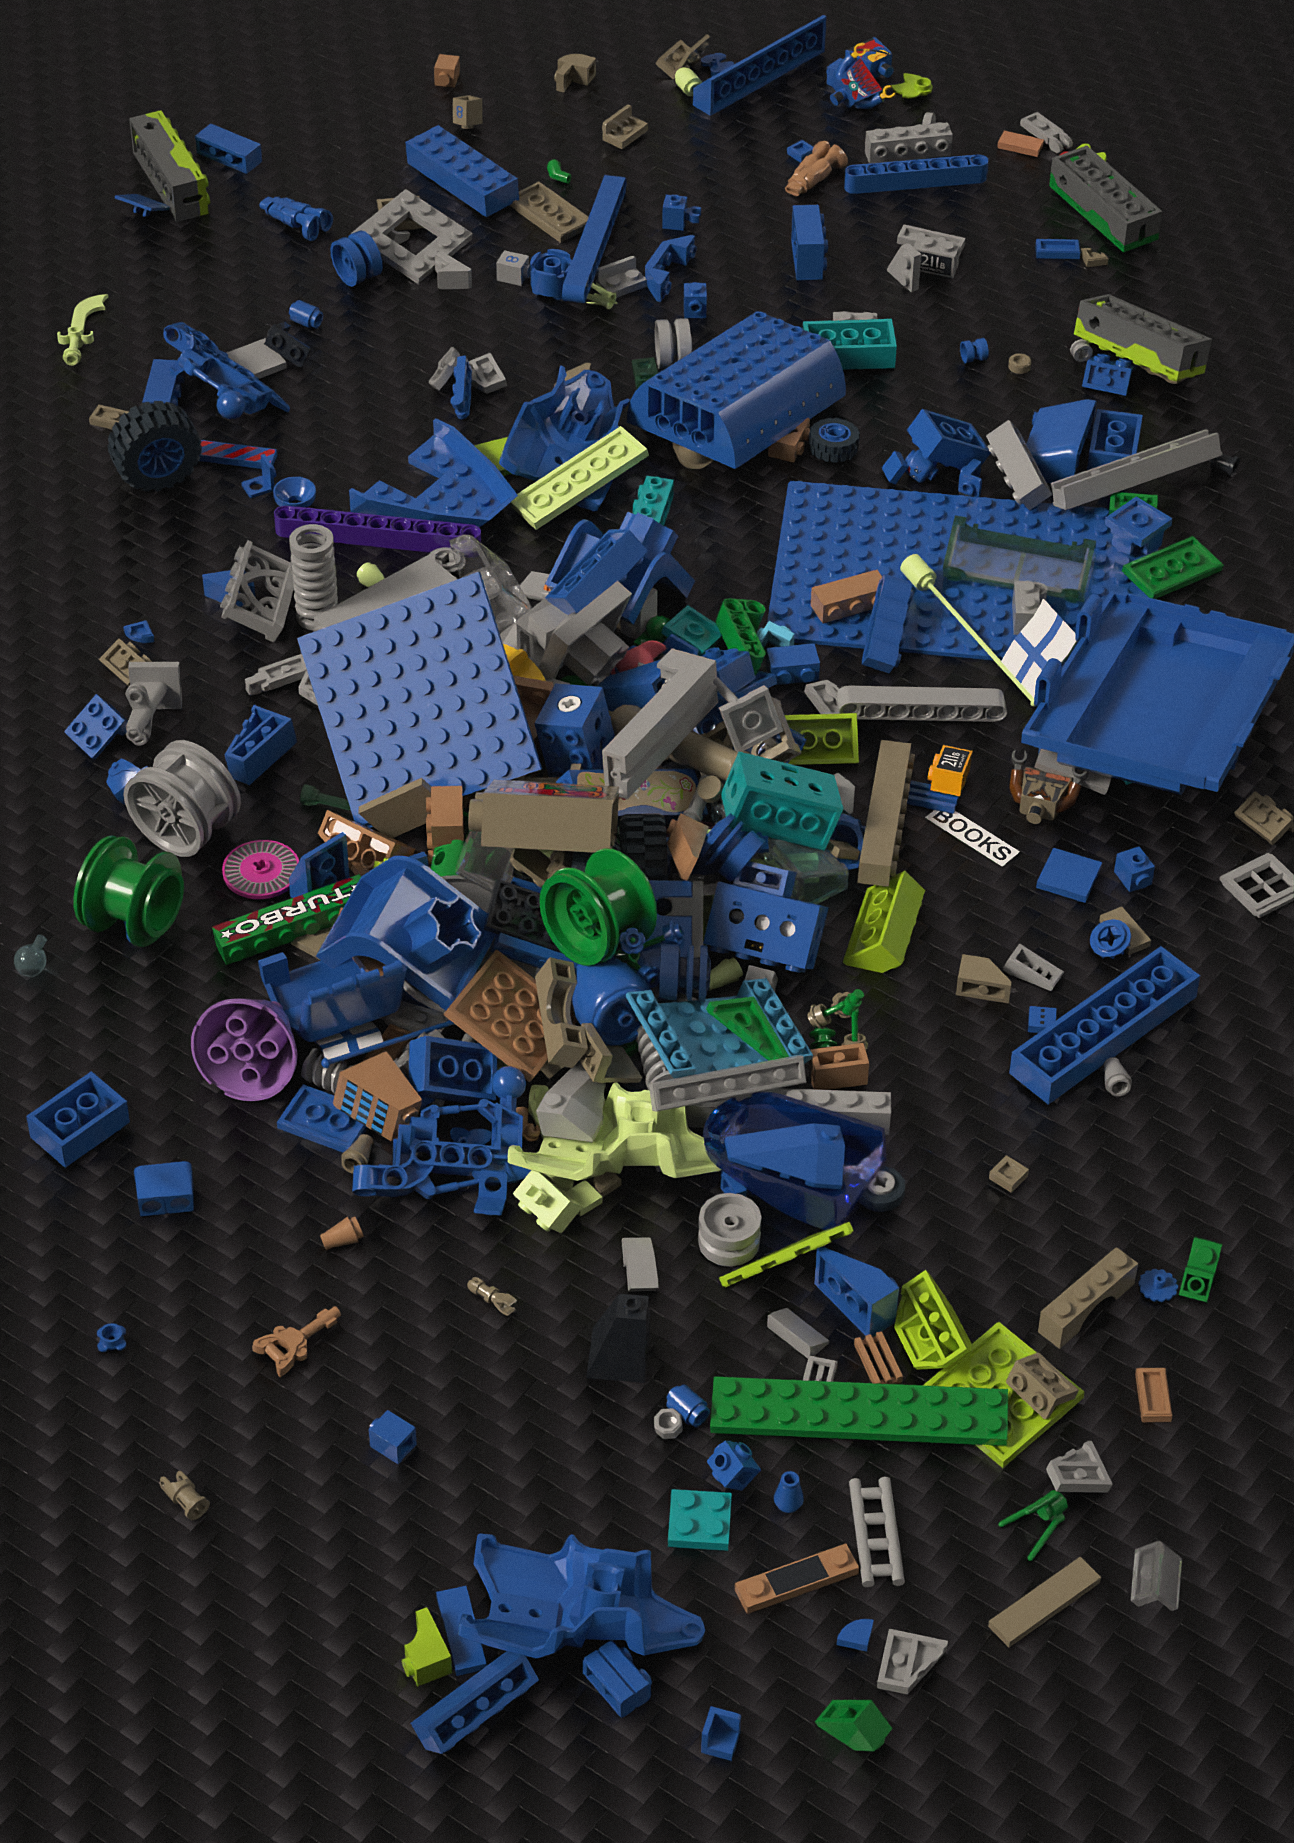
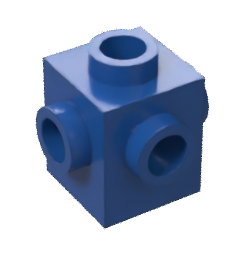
M725 1440L715 1448L714 1453L707 1460V1463L713 1470L712 1475L725 1488L743 1490L761 1471L752 1458V1451L742 1442L736 1443Z

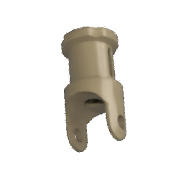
M178 1471L176 1474L178 1482L171 1483L166 1477H161V1488L175 1504H179L185 1510L187 1518L196 1520L208 1510L210 1502L204 1496H200L197 1493L194 1483L182 1471Z

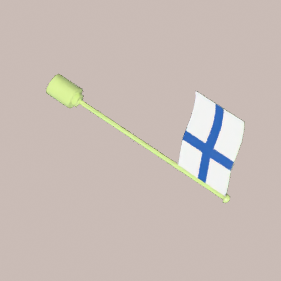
M912 554L907 557L901 564V572L919 591L931 589L1031 701L1030 705L1035 707L1034 695L1037 677L1049 659L1056 658L1061 664L1067 659L1077 643L1074 631L1043 599L1033 618L1014 639L1001 661L933 586L936 580V573L918 554Z

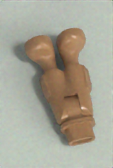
M818 142L813 147L812 154L806 156L795 169L794 174L788 180V185L785 187L786 192L794 196L804 194L830 174L832 170L830 165L835 169H843L848 163L845 152L838 145L834 144L830 148L829 142Z

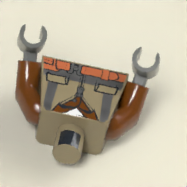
M1016 750L1013 751L1012 762L1015 766L1011 770L1009 788L1015 802L1020 804V812L1027 815V820L1030 823L1038 824L1042 818L1055 820L1059 813H1063L1075 805L1082 787L1080 783L1087 779L1088 771L1077 774L1078 769L1072 768L1074 780L1071 782L1072 778L1029 767H1025L1022 770V765L1027 761L1026 751L1024 752L1022 760H1017L1015 758Z

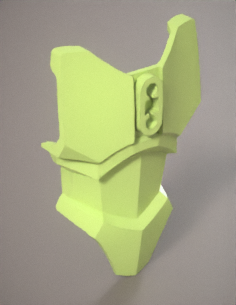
M617 1082L612 1084L609 1094L605 1099L603 1125L593 1142L542 1136L543 1142L537 1153L523 1152L520 1146L511 1145L508 1149L507 1161L519 1167L577 1181L600 1176L605 1172L620 1174L623 1166H660L663 1174L673 1178H680L725 1170L733 1164L728 1159L726 1146L701 1137L688 1128L686 1106L658 1112L652 1111L650 1090L628 1092L621 1088ZM532 1085L529 1094L528 1112L535 1124L540 1127L536 1110L549 1088L545 1085Z

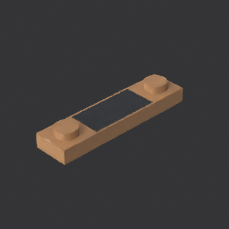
M843 1544L735 1583V1592L746 1613L749 1614L857 1575L859 1573V1566L847 1544Z

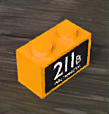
M943 745L940 754H935L933 765L929 768L928 780L932 781L930 790L960 796L970 772L973 751Z

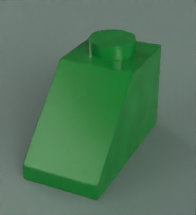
M832 1700L815 1721L818 1727L855 1751L877 1750L884 1744L885 1737L892 1730V1727L872 1700Z

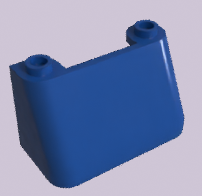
M1085 399L1043 407L1039 409V412H1034L1032 419L1033 428L1026 445L1046 483L1051 484L1052 482L1075 475L1086 438L1090 439L1093 433L1096 411L1095 400Z

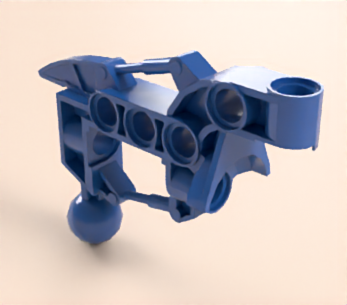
M183 322L168 325L164 328L165 341L182 352L176 363L169 368V371L176 375L185 371L188 375L197 376L218 390L217 395L219 396L216 406L223 418L237 419L244 412L248 414L265 409L268 402L285 412H289L290 407L274 390L262 383L251 371L228 358V354L220 351L215 343L205 334L196 331ZM175 330H177V332H178V335H179L178 338H177L176 335H175V332H174Z
M513 1066L502 1067L495 1072L491 1083L494 1093L500 1098V1104H494L487 1099H482L478 1104L444 1107L431 1105L421 1111L420 1117L411 1116L409 1125L399 1124L398 1139H393V1165H354L353 1194L358 1196L397 1197L416 1191L426 1199H432L437 1194L479 1184L481 1169L506 1171L508 1173L507 1184L523 1181L531 1170L510 1164L507 1161L508 1149L511 1145L520 1146L522 1149L523 1116L516 1113V1100L524 1093L526 1088L524 1074ZM477 1110L492 1123L491 1146L440 1142L439 1138H436L439 1115ZM425 1152L430 1160L421 1161L417 1158L416 1153ZM444 1155H454L457 1159V1162L448 1163L445 1160ZM480 1156L485 1161V1164L476 1165L472 1161V1157ZM431 1173L473 1176L474 1179L434 1186L429 1176ZM396 1177L401 1184L392 1186L388 1183L387 1178ZM489 1177L486 1179L485 1185H501V1182L496 1177Z

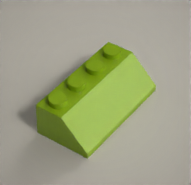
M857 713L785 715L789 728L804 735V738L807 739L801 754L791 759L788 764L859 763Z
M906 871L897 874L895 877H890L889 887L873 885L867 888L844 956L843 963L845 965L884 973L892 968H898L904 962L906 949L910 943L912 930L916 924L918 911L922 905L925 890Z

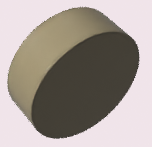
M1014 354L1009 358L1008 368L1017 374L1027 373L1031 369V359L1025 354Z
M707 776L698 784V795L705 802H716L722 797L721 792L724 784L716 776Z

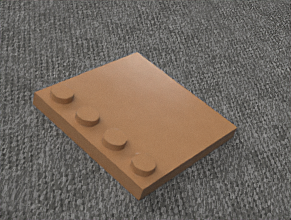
M496 949L443 1015L505 1064L518 1068L524 1074L525 1079L531 1082L548 1060L536 980ZM570 1007L571 1022L575 1025L578 1020Z

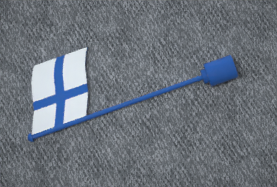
M370 1021L314 1041V1043L324 1054L321 1065L324 1068H329L331 1064L418 1037L423 1032L427 1034L435 1029L439 1030L455 1024L452 1021H446L383 1042L380 1030Z

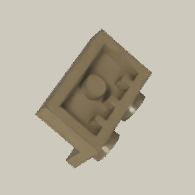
M120 639L99 659L128 687L130 686L129 662H152L146 655L140 657L138 655L140 651L131 642L126 645Z
M1256 791L1234 812L1238 819L1272 845L1287 830L1292 833L1294 832V817L1286 809L1279 810L1276 807V803L1269 796H1261Z
M1039 1352L1016 1360L1006 1380V1383L1043 1419L1050 1418L1055 1406L1075 1399L1079 1391Z

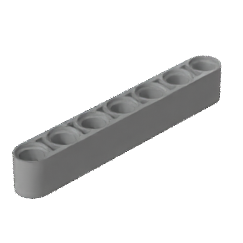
M844 686L836 693L839 714L857 713V719L996 722L1003 720L1007 716L1003 692L992 688Z

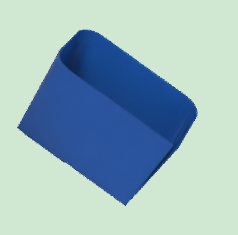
M182 1161L144 1165L135 1168L134 1175L140 1216L194 1211L191 1163Z

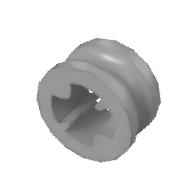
M1084 339L1075 341L1070 347V352L1077 362L1088 360L1093 353L1088 341Z

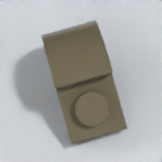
M569 54L561 57L558 60V70L554 77L556 91L565 92L572 82L588 86L596 76V58L583 54Z

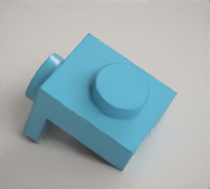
M769 621L765 628L761 627L757 632L763 648H765L767 643L776 647L794 645V633L785 626H778Z

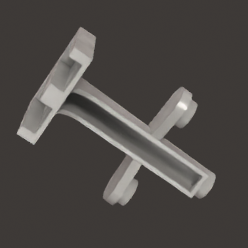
M129 662L130 686L127 688L125 695L133 710L126 725V736L135 745H143L149 741L153 714L156 709H182L179 662Z

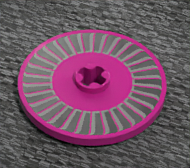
M272 840L250 841L236 847L227 855L222 866L223 879L231 891L242 897L250 899L273 898L290 889L289 877L298 864L299 859L291 848L280 842Z

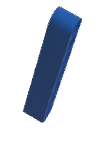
M966 155L850 165L845 169L844 189L848 193L858 194L983 183L987 180L989 161L984 155Z

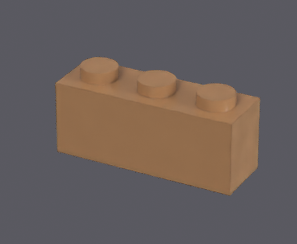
M873 570L812 587L811 607L822 623L872 610L875 603L877 586L882 576L878 570Z

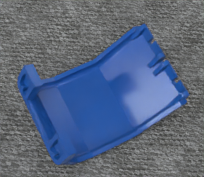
M283 952L258 961L260 976L270 1001H276L282 1005L283 1011L289 1019L292 1033L308 1042H314L393 1014L399 1010L407 968L404 964L402 965L400 960L383 966V976H380L378 969L365 972L363 968L360 969L352 957L333 969L324 962L318 961L289 971L287 957Z

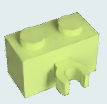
M533 1170L530 1171L513 1193L520 1200L518 1205L528 1214L534 1213L538 1217L536 1220L537 1224L548 1232L553 1229L562 1233L582 1209V1206L550 1176Z

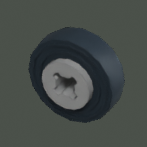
M875 1165L866 1168L859 1174L856 1180L855 1194L859 1203L869 1210L875 1212L890 1211L901 1204L905 1196V1181L902 1175L895 1169L888 1166Z

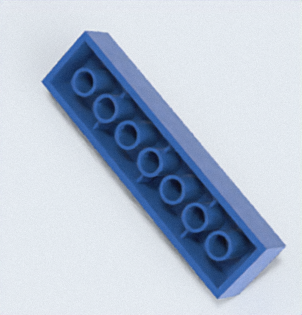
M1160 946L1014 1050L1011 1056L1009 1074L1049 1105L1104 1065L1107 1059L1115 1057L1196 998L1200 975Z

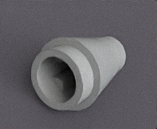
M1117 1058L1107 1059L1104 1062L1105 1088L1114 1096H1123L1130 1091L1132 1079Z

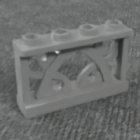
M248 540L245 546H240L235 554L234 559L237 562L234 563L230 571V575L233 578H230L225 591L228 592V595L224 596L220 605L223 608L221 618H230L265 634V639L274 642L284 627L294 590L292 561L288 562L252 545L253 542ZM248 559L254 562V567L249 565ZM264 580L265 587L276 598L264 597L258 601L251 592L248 583ZM275 583L279 587H274L272 584ZM236 601H240L244 605L239 607L236 605ZM269 604L272 606L273 609H270L267 605L265 607L263 605Z

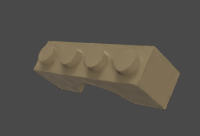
M549 957L535 976L548 1063L573 1068L588 1050L585 1028L573 1025L570 1017L571 1000L577 985L574 962Z
M1117 1247L1041 1311L1038 1333L1060 1349L1079 1333L1083 1322L1097 1304L1110 1296L1117 1300L1135 1284L1138 1263Z

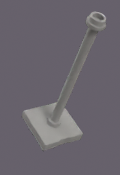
M718 677L713 681L714 685L717 686V691L728 702L719 707V710L737 753L745 751L783 732L769 690L765 685L738 699Z

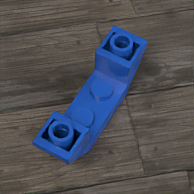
M688 235L663 241L645 265L647 287L656 301L661 302L664 296L668 295L671 290L669 272L664 271L666 266H669L671 262L686 266L689 260L695 257L697 246L694 245L695 236Z

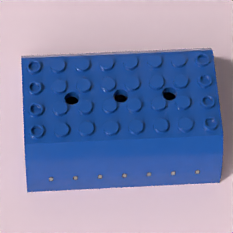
M757 311L639 386L629 403L626 422L736 469L789 434L807 418L811 419L846 395V385L843 368L830 340L821 337L819 334L803 330L799 326L788 324L782 319H776L766 315L764 312Z

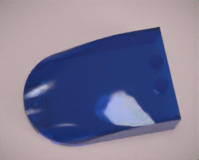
M757 1092L751 1093V1097L736 1100V1097L731 1098L719 1105L710 1114L703 1130L706 1153L718 1168L776 1209L790 1217L824 1230L843 1224L886 1161L885 1128L778 1093ZM806 1124H826L840 1126L845 1144L841 1189H830L805 1185L806 1180L790 1176L789 1179L780 1177L781 1172L768 1168L760 1171L731 1162L728 1159L724 1140L728 1136Z

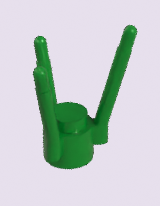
M1051 1490L1035 1503L1000 1521L999 1526L1004 1527L1035 1511L1043 1520H1052L1028 1556V1560L1032 1561L1055 1528L1065 1520L1062 1513L1068 1508L1067 1501L1060 1492Z

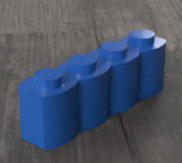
M884 574L879 580L863 652L862 665L886 673H890L894 667H898L901 660V654L898 653L899 646L903 645L906 635L903 632V625L907 624L910 616L907 607L911 604L914 596V591L911 590L912 582L888 574Z

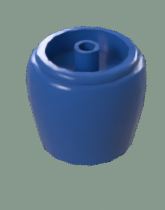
M615 956L604 963H597L595 965L585 966L578 964L575 968L577 985L573 992L571 1008L580 1025L582 1023H592L606 1046L623 1045L635 1040L638 1037L637 1030L641 1022L635 1021L637 1015L628 1002L626 994L627 992L651 990L646 980L637 971Z

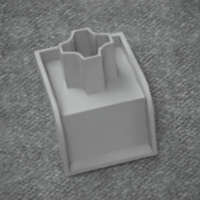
M617 581L577 614L573 612L564 618L554 630L546 650L533 638L534 663L540 669L543 676L555 679L559 670L565 665L588 686L592 684L597 686L609 676L613 668L625 657L629 648L627 644L614 634V631L632 593ZM544 598L500 634L502 643L515 624H518L528 632L529 615L551 605V603Z

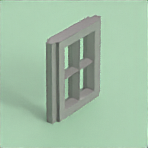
M1267 853L1220 876L1223 886L1255 917L1260 918L1294 901V875L1273 854ZM1271 868L1277 876L1264 882L1257 874ZM1251 877L1259 884L1245 891L1237 883ZM1283 880L1290 886L1279 893H1276L1269 887V885ZM1264 889L1271 897L1257 903L1250 895Z

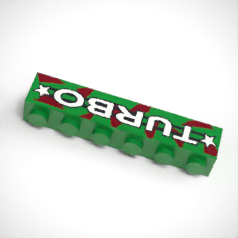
M360 874L213 926L215 943L225 964L229 965L293 942L297 937L306 934L312 935L319 930L332 927L338 918L340 908L345 906L361 878Z

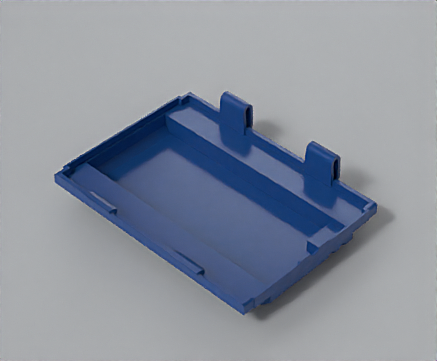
M1111 591L1103 604L1100 596L1092 594L1077 615L1075 640L1078 641V644L1063 668L1058 659L1051 658L1036 679L1034 705L1038 707L1023 729L1021 743L1056 752L1057 762L1060 765L1180 795L1183 794L1187 785L1218 792L1241 748L1253 730L1277 682L1290 662L1294 653V634L1287 632L1286 629L1226 616L1222 612L1211 610L1209 614H1204L1196 606L1178 605L1127 592L1122 594ZM1203 693L1218 696L1215 699L1207 697L1203 709L1197 712Z

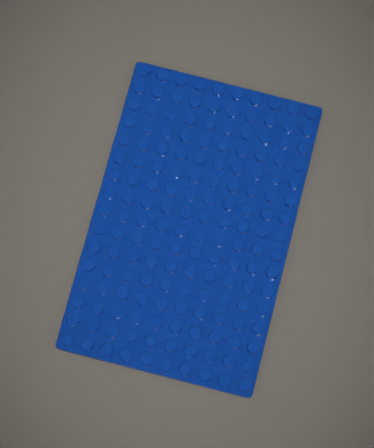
M790 481L786 494L767 623L770 621L778 626L789 628L794 633V642L815 643L818 645L864 649L872 610L822 623L811 607L812 587L873 570H878L882 577L884 574H888L910 582L901 572L900 567L907 557L912 554H918L936 573V580L933 586L1002 661L1012 642L1017 637V635L1013 634L1012 599L1014 581H1031L1033 583L1045 584L1047 586L1046 602L1075 633L1077 615L1092 594L1100 596L1102 604L1111 591L1122 594L1127 592L1148 597L1122 572L1123 565L1146 555L1143 553L1144 546L1139 547L1135 543L1133 553L1130 555L1112 545L1113 534L1110 533L1111 529L1105 525V518L1109 516L1108 508L1076 506L1064 510L1053 506V503H1039L1029 510L1024 504L1019 505L1016 500ZM912 584L911 590L914 591V596L911 604L907 607L910 616L907 624L903 625V632L906 635L903 645L899 646V652L993 660L931 589L919 591Z

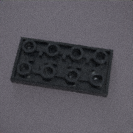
M497 879L494 882L483 930L495 934L503 933L562 953L550 938L543 923L540 912V893Z

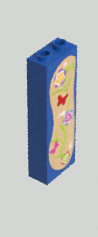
M656 769L629 799L619 797L617 827H619L620 817L624 814L660 813L665 817V826H669L672 819L677 821L680 813L683 814L684 810L688 809L699 782L695 770ZM568 770L556 783L605 786L604 770ZM706 806L702 813L703 819L708 815Z

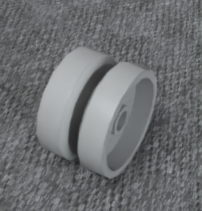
M680 318L674 321L673 333L671 324L667 319L655 321V350L659 370H664L673 365V355L676 363L692 353V337L687 318Z
M734 1193L719 1194L707 1200L702 1206L699 1215L698 1243L703 1255L718 1265L729 1267L743 1265L753 1259L759 1251L762 1217L759 1207L751 1199Z

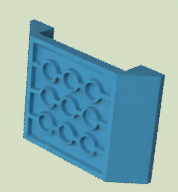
M767 978L745 980L737 996L705 999V1002L692 1000L691 1002L682 1001L659 1004L651 990L627 992L626 994L628 1002L673 1078L768 1061L707 1012L706 1008L709 1002L754 996L789 1057L802 1055L804 1064L813 1057L812 1052Z

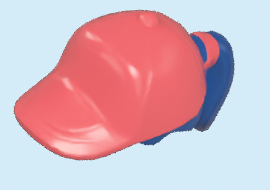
M651 640L639 646H630L625 657L613 668L609 676L635 668L639 662L643 664L654 662V659L666 650L665 645Z

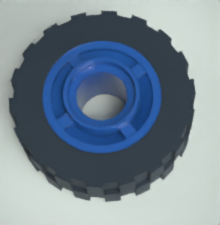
M839 418L821 419L810 427L809 451H811L813 456L827 462L850 460L853 456L857 455L860 432H858V428L853 423Z

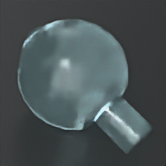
M37 935L33 944L24 945L16 951L14 965L21 976H35L45 968L46 955L42 948L47 941L46 937Z

